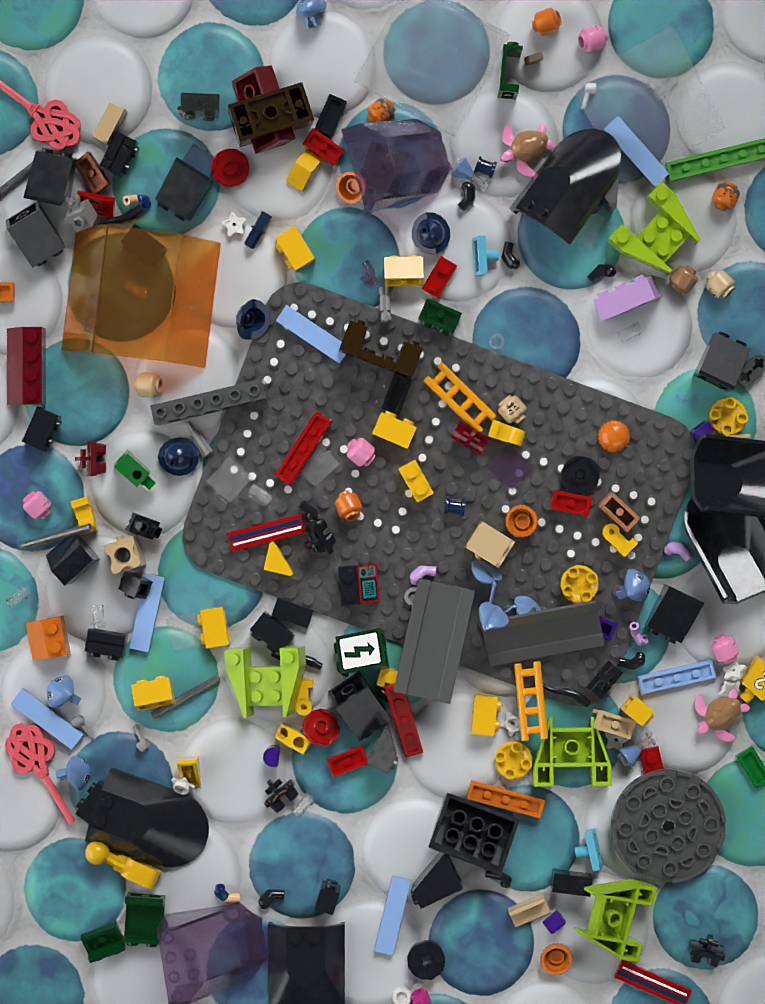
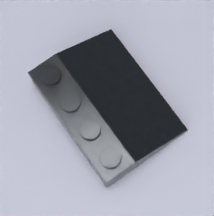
M447 793L440 807L428 848L501 875L520 820Z

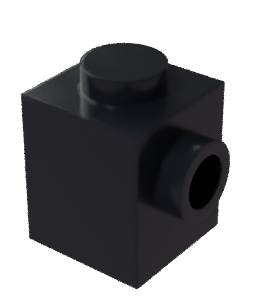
M125 571L118 589L123 591L124 596L128 598L146 599L153 581L138 573Z

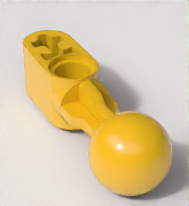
M91 842L85 850L86 859L91 864L101 865L107 863L112 865L113 869L120 872L124 878L148 889H154L162 872L159 868L131 856L127 857L122 854L115 855L110 852L107 845L101 842Z

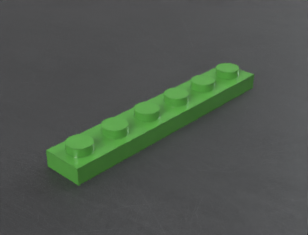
M765 138L666 162L665 167L669 173V182L765 159Z

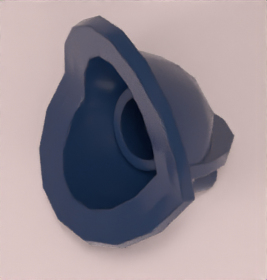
M425 212L413 224L412 239L415 246L421 252L437 254L447 247L450 240V228L441 215L434 212Z
M251 299L245 305H242L237 312V331L242 339H257L268 329L271 321L270 312L264 303Z
M178 437L170 439L159 449L158 460L166 472L182 476L195 470L199 462V452L194 442L187 438Z

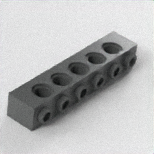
M259 379L150 405L154 424L160 426L270 399L266 381Z

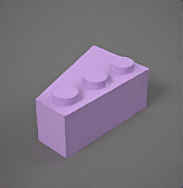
M643 275L633 278V283L629 285L622 283L615 286L616 290L609 293L606 290L597 294L598 298L594 299V303L601 320L606 321L654 299L661 298L662 296L654 277L644 278Z

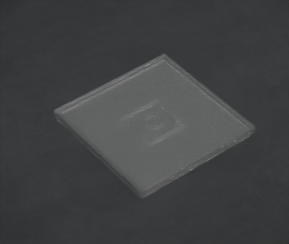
M398 0L354 82L455 137L500 56L503 44L507 43L510 34L448 0Z
M673 26L569 82L593 129L603 130L619 116L660 164L726 130ZM620 149L622 166L619 179L622 185L643 174Z

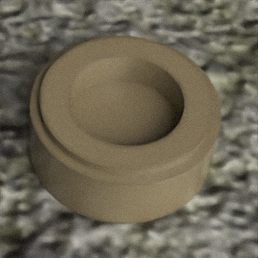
M542 52L524 57L525 65H531L544 59Z

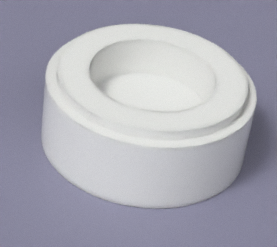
M405 986L397 987L392 995L394 1003L409 1004L411 1002V991Z

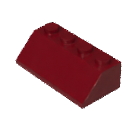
M272 65L255 67L232 81L238 101L280 89ZM268 108L265 111L266 115L270 118L275 117L277 114L274 108ZM291 127L259 137L258 142L252 145L255 154L283 146L296 139Z
M7 328V405H46V328Z

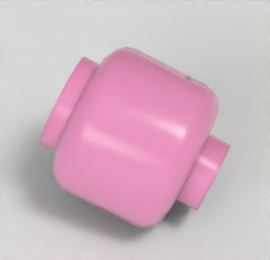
M599 25L583 28L580 35H578V44L587 53L604 49L608 40L606 30H603Z
M364 438L352 439L348 443L347 457L357 466H367L374 460L375 448Z
M31 491L23 499V509L33 519H38L39 517L44 519L51 512L49 510L51 501L41 491Z
M721 634L714 638L715 641L712 643L711 649L718 662L728 664L738 658L737 655L740 650L732 636Z

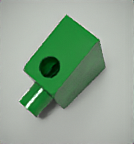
M128 449L114 463V467L134 486L138 487L141 484L149 491L156 482L148 476L150 470ZM139 470L141 475L135 476L133 472Z

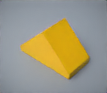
M306 149L295 161L286 182L302 192L323 159Z
M272 541L269 544L264 570L291 576L294 574L293 570L275 541Z
M199 756L179 758L177 767L180 779L185 777L188 783L194 786H201Z

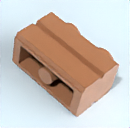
M609 492L597 505L625 532H628L640 519L613 492Z

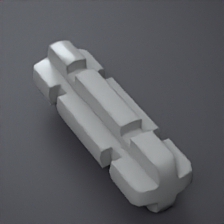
M387 286L380 287L381 323H391L390 288Z

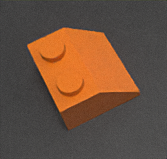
M64 615L26 622L33 660L53 658L71 653Z

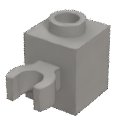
M77 193L73 196L75 202L71 201L67 196L64 203L70 210L66 218L75 232L92 227L98 214L90 201L87 199L80 202V196Z

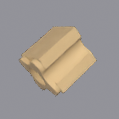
M480 521L465 547L474 552L476 559L479 561L483 558L499 568L515 541Z
M122 535L116 537L117 541L103 545L105 553L111 557L112 564L110 569L113 575L147 564L137 535L125 539ZM121 548H126L130 551L131 557L129 561H120L117 552Z

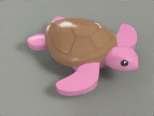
M507 125L503 130L502 139L511 149L502 153L500 161L508 163L516 158L518 160V171L524 176L533 177L535 171L528 166L527 162L537 160L545 149L551 150L556 146L552 141H548V136L545 134L546 125H540L537 131L521 132L515 138L512 135V126Z
M732 689L728 697L713 700L708 707L704 703L703 696L701 694L698 695L695 699V709L698 714L705 717V721L698 725L697 733L705 734L714 729L716 736L720 740L727 742L735 740V736L725 729L733 726L740 712H747L750 706L745 703L741 704L736 699L738 696L736 689Z

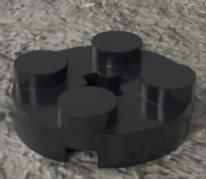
M575 456L565 462L561 470V480L566 489L575 494H586L591 492L598 484L600 470L594 460L585 456ZM577 470L585 471L586 474L583 475V480L580 478L576 479Z
M431 940L415 943L407 955L408 968L419 979L433 980L441 974L445 967V954L441 946ZM428 955L430 956L431 963L425 965L421 958Z

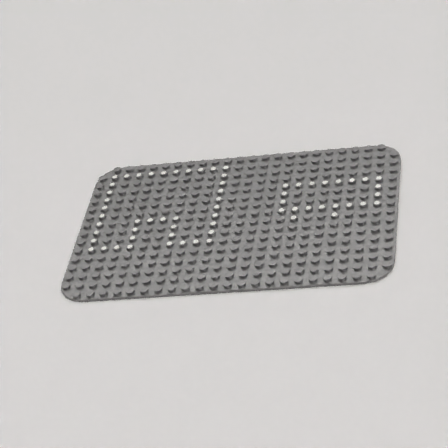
M297 282L284 285L274 292L266 303L271 319L269 327L262 336L252 339L235 384L238 385L263 379L266 381L270 400L225 411L212 446L213 453L208 457L184 522L182 539L185 551L193 563L212 574L312 609L315 612L363 630L380 628L384 631L385 638L404 644L412 610V606L406 603L404 595L407 589L417 587V585H413L410 582V574L418 566L436 567V576L425 575L422 579L475 590L459 665L516 686L514 664L522 663V669L533 668V662L540 661L542 681L545 685L553 688L577 690L591 701L590 704L599 701L600 698L586 686L607 660L620 669V666H617L619 658H624L631 639L630 624L637 622L645 600L635 601L629 597L619 599L616 591H619V587L624 585L628 569H635L645 574L651 585L690 481V458L696 445L694 437L687 427L670 416L454 336H446L435 329L427 328L400 316L391 314V323L383 324L381 323L380 309L313 284ZM286 305L341 342L350 320L359 319L366 322L365 326L368 329L360 349L364 350L366 347L376 351L375 355L382 357L383 354L394 358L393 362L395 363L404 341L408 342L411 339L420 343L419 347H422L423 350L411 378L413 380L401 412L396 416L398 420L403 421L405 418L414 422L413 426L417 427L408 449L372 434L381 412L384 414L386 412L381 407L394 372L347 354L339 364L276 322ZM443 362L497 415L494 420L526 431L522 446L490 438L483 452L479 455L450 438L460 421L465 424L467 423L423 380L428 375L434 379L440 372L437 366ZM447 377L438 384L446 393L454 386ZM459 390L452 399L461 406L468 397ZM509 395L511 397L518 396L527 407L524 413L526 417L518 424L515 421L511 424L507 423L498 412L500 407L498 404ZM475 404L466 411L473 419L482 412ZM315 411L333 421L293 485L290 486L276 477L275 474ZM488 417L480 424L483 428L480 433L485 436L488 435L492 423ZM617 420L627 426L630 439L627 444L628 446L624 450L611 453L601 447L598 433L603 423ZM364 438L375 448V458L369 465L357 466L347 457V445L352 439ZM575 456L591 458L596 462L600 470L597 486L589 493L578 494L592 497L589 516L550 509L554 490L575 494L566 489L561 480V470L565 462ZM413 460H416L434 494L419 502H416L398 470ZM577 470L575 477L576 479L580 478L583 480V475L586 473L585 471ZM344 491L356 493L363 507L360 516L352 521L342 519L335 507V500ZM609 492H613L640 517L639 521L628 532L622 530L618 524L597 506ZM446 497H450L452 500H466L464 516L455 513L444 514ZM305 500L318 511V519L326 521L328 528L323 531V534L331 533L336 539V543L331 547L333 552L329 555L326 552L314 553L312 549H305L304 543L307 541L305 537L308 534L307 531L274 540L294 572L293 575L288 576L264 570L271 542L231 551L227 533L302 514L305 524L306 513L299 508V505ZM516 505L529 506L538 516L537 529L528 537H517L507 530L508 528L505 523L506 514ZM480 521L515 541L498 568L502 574V580L496 582L493 605H497L502 611H506L509 607L515 605L514 600L518 596H527L534 600L539 607L544 606L547 609L576 604L563 595L560 587L561 578L570 567L576 565L586 566L592 569L598 577V590L590 601H596L599 616L601 615L618 623L610 642L604 639V646L491 666L480 626L479 607L482 603L489 602L492 583L484 584L475 578L472 572V561L478 559H476L474 552L465 547ZM612 523L617 525L620 533L628 541L634 538L638 542L625 557L603 537L602 528L606 524ZM377 563L380 602L341 606L338 567ZM516 609L510 611L507 616L517 615ZM534 676L523 677L524 688L535 687ZM543 688L544 697L566 705L584 706L571 697L558 695Z

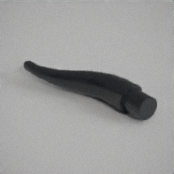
M139 204L123 215L99 222L94 226V229L96 230L107 224L130 222L144 210Z
M271 653L273 658L280 660V656ZM306 655V665L320 670L323 663Z
M543 683L544 689L558 695L571 697L585 707H588L591 703L585 695L577 690L553 688Z

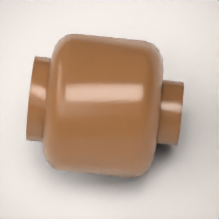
M689 265L686 268L678 266L669 277L670 286L680 294L683 292L689 293L698 282V278L695 276L696 271Z

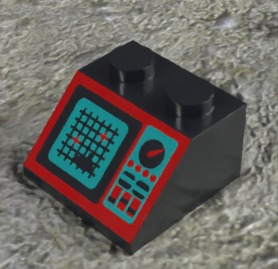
M377 563L338 567L341 606L380 602Z

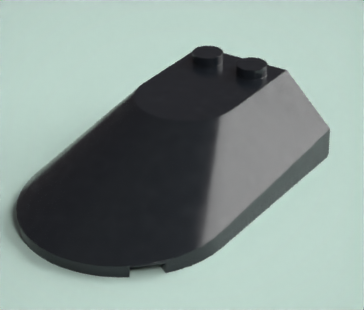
M584 129L565 137L554 148L509 209L515 214L520 212L542 224L570 245L620 173L622 158L618 142L612 135L599 129Z
M712 434L699 436L690 458L691 498L701 512L765 518V441Z
M691 498L684 512V528L722 603L738 604L764 593V517L701 512Z
M112 767L98 797L85 841L104 843L110 850L161 867H179L191 862L202 852L209 835V821L201 804L188 794L181 795L172 788Z
M273 922L268 923L269 1004H345V922L330 926H283Z

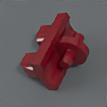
M462 421L459 422L450 437L481 455L490 440L489 437Z
M96 441L87 442V457L86 449H80V457H75V461H80V468H86L87 461V476H97V474L106 473V462L97 463L96 455H106V445L96 443Z

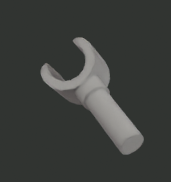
M82 715L73 717L72 723L75 728L81 726L90 738L95 736L87 727Z
M136 724L132 726L140 740L136 747L141 752H144L149 747V742L143 737Z

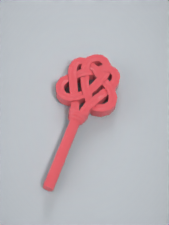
M0 80V89L28 109V113L35 119L31 125V134L34 139L39 142H48L52 148L58 151L64 150L66 147L76 146L81 138L79 131L81 128L80 120L75 115L69 113L67 106L62 101L55 99L49 101L45 107H42L39 104L31 103ZM60 107L61 110H55L53 108ZM38 113L45 115V118H41ZM52 116H53V117L63 118V120H60V119H57V118H52ZM46 125L49 126V129L51 130V132H52L53 134H50V133H49V131H48ZM56 126L62 127L63 131L59 132ZM38 128H40L43 135L38 133Z
M22 723L14 725L5 742L6 750L12 756L11 764L13 769L18 773H27L33 770L35 775L42 778L68 824L75 821L74 817L49 776V767L46 762L53 757L55 745L51 740L44 737L38 725ZM24 742H28L29 748L24 745ZM45 746L48 748L47 754L45 753Z

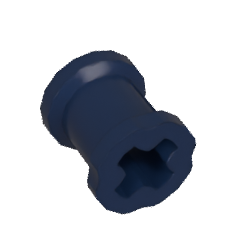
M479 156L474 172L489 175V178L492 179L497 162L492 163Z
M446 497L444 514L455 513L464 516L466 500H452L450 497Z

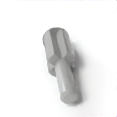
M190 421L187 422L186 426L195 438L193 442L202 456L205 458L211 455L213 450L204 436L198 434Z

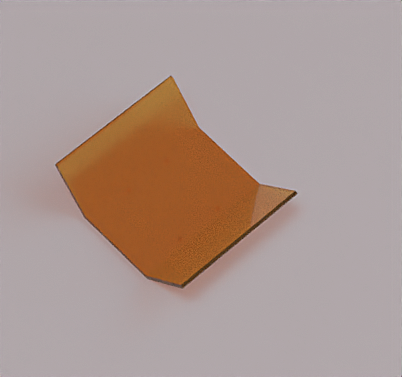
M93 225L90 228L76 232L61 350L100 353L205 368L221 243L184 234L113 225Z

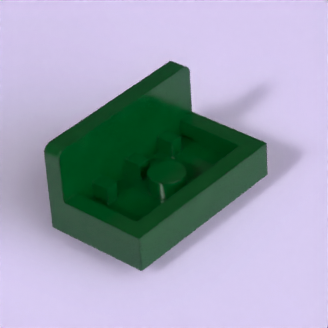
M427 298L418 320L421 321L420 325L430 329L431 326L439 328V333L449 336V333L454 334L462 313Z
M117 922L81 934V941L88 953L89 963L100 961L103 958L125 951V942H122L123 934Z

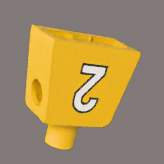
M757 656L753 658L740 680V683L746 689L739 697L747 704L754 696L762 701L765 700V662Z

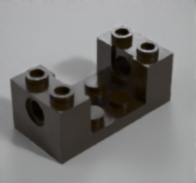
M302 82L228 104V114L239 148L258 142L259 137L291 127L294 128V131L312 126L314 122L312 110ZM268 108H274L277 114L275 117L270 118L266 115L265 111Z
M359 319L349 321L339 352L412 378L423 350L422 347H419V342L411 339L408 342L404 341L395 363L393 362L394 358L384 354L382 357L375 355L376 351L366 347L364 350H361L360 348L368 329L365 326L366 322Z

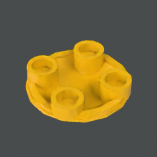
M732 397L717 401L711 407L709 420L719 434L725 436L735 435L745 427L748 415L742 403Z
M576 565L570 567L561 578L560 587L562 593L573 603L589 602L598 590L597 574L586 566Z
M510 741L498 748L494 763L497 771L507 779H518L525 776L532 767V755L526 745L517 741Z

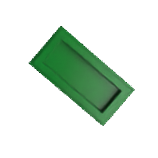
M751 745L735 755L754 787L757 789L764 785L765 766L754 747Z

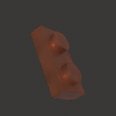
M86 152L77 159L76 168L92 193L99 194L111 184L91 152Z

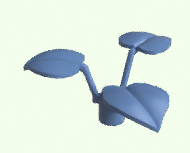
M483 560L472 561V572L475 578L484 584L492 583L489 602H484L479 607V617L484 631L506 627L509 622L507 614L513 609H516L517 615L528 613L533 607H535L536 611H541L539 605L527 596L516 597L514 600L515 605H512L506 611H502L499 606L493 605L496 582L502 580V574L490 562Z

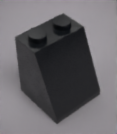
M42 147V150L35 152L23 198L64 206L65 198L67 196L70 198L77 158H73L71 153L61 152V154H55L53 149Z
M176 157L155 199L159 202L158 206L168 211L170 208L176 212L174 216L183 222L185 219L190 221L214 182L202 172Z
M39 201L6 219L8 232L32 268L36 265L37 267L42 266L49 257H56L63 252L65 248L64 242Z
M719 331V333L712 334L693 376L728 392L734 390L750 349L746 347V343L740 340H736V342L730 340L728 334Z
M79 534L63 539L46 555L51 572L64 586L72 584L100 559Z
M664 584L645 623V626L649 627L647 631L656 636L661 633L666 636L665 640L673 644L676 641L682 643L701 611L704 602Z
M360 671L328 691L336 710L359 741L368 738L374 731L384 727L391 721L388 712Z
M439 852L413 882L411 897L414 904H419L421 909L463 889L462 881L449 855Z

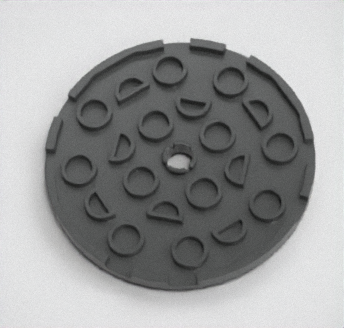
M679 769L654 770L633 780L618 797L611 816L612 841L622 861L634 873L658 883L683 882L702 873L714 862V858L723 846L726 835L725 812L717 794L698 776ZM666 821L673 822V828L669 831L663 828Z

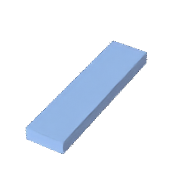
M619 116L603 129L615 138L621 150L654 187L669 174Z
M288 305L285 306L277 318L276 322L339 364L346 354L339 352L342 343L340 340Z
M146 573L145 578L153 581L147 598L140 599L130 649L149 652L165 577Z
M712 659L637 676L641 695L717 678Z
M24 688L21 689L11 703L12 706L71 750L84 735L83 732L75 728Z
M392 876L374 951L393 955L411 880Z

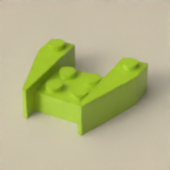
M661 181L646 197L660 212L637 236L621 224L607 242L620 254L668 275L672 269L665 262L687 238L694 244H697L701 239L677 195Z
M305 645L279 648L280 665L252 666L251 647H233L225 650L226 671L244 718L254 715V706L283 705V717L294 713L306 667Z
M548 716V739L540 740L533 763L534 787L554 786L553 767H590V784L592 786H612L611 764L600 732L593 728L595 723L593 716H589V727H553V717Z
M625 879L586 886L584 890L596 896L588 928L574 927L573 930L622 960L639 962L643 943L628 936L636 904L653 906L658 888L646 881Z

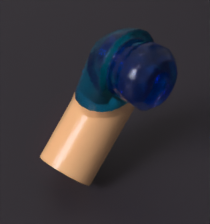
M127 195L123 197L125 205L141 204L142 208L145 209L152 204L150 197L147 195Z
M217 884L215 886L214 894L223 903H240V893H228L225 890L224 884Z

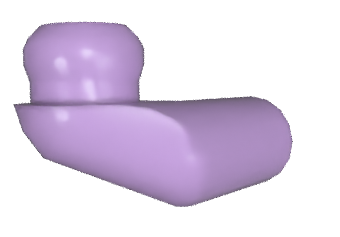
M670 542L664 548V552L667 555L680 554L685 562L693 557L683 543Z
M418 566L411 572L410 582L413 585H417L418 579H422L425 575L436 576V567Z
M632 622L630 624L631 636L637 645H647L649 643L648 636L646 634L640 635L639 624Z

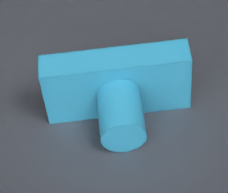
M485 235L472 238L475 276L488 274L487 262L499 260L498 250H486Z
M588 829L585 833L587 845L575 847V854L577 858L590 856L592 870L598 871L603 867L596 829Z

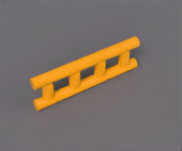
M441 362L437 366L440 372L435 378L432 379L428 375L423 381L470 427L481 432L483 428L480 424L487 417L492 421L497 415ZM445 377L454 384L447 393L438 385ZM459 390L468 397L461 406L452 399ZM473 404L482 411L475 419L466 413Z
M533 662V668L522 669V663L514 664L521 740L529 741L530 734H540L541 739H548L541 662ZM534 676L535 687L524 688L523 677ZM536 695L537 707L526 708L525 696ZM538 714L539 726L528 727L527 715Z

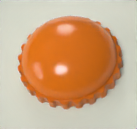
M350 170L342 173L338 180H336V193L345 203H358L365 197L367 184L362 174Z
M617 420L603 423L598 433V440L604 450L617 453L628 446L630 433L624 423Z
M516 505L506 514L505 523L508 528L507 530L514 536L528 537L537 529L538 516L529 506Z
M553 943L543 949L540 962L542 968L548 974L561 975L572 966L573 955L566 945Z

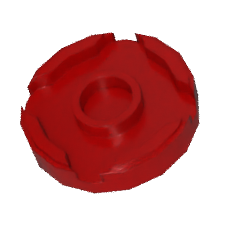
M228 148L215 155L212 160L211 170L213 177L219 184L225 187H235L246 180L249 175L250 166L248 159L242 152L237 149Z
M326 709L311 711L304 718L302 727L308 741L316 746L325 747L335 742L339 737L340 725H338V719L332 712Z

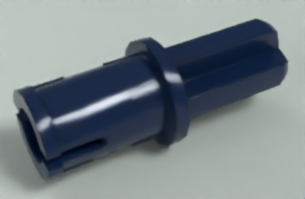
M261 211L259 218L254 226H251L252 230L244 242L247 247L255 248L261 235L265 234L264 230L272 216Z

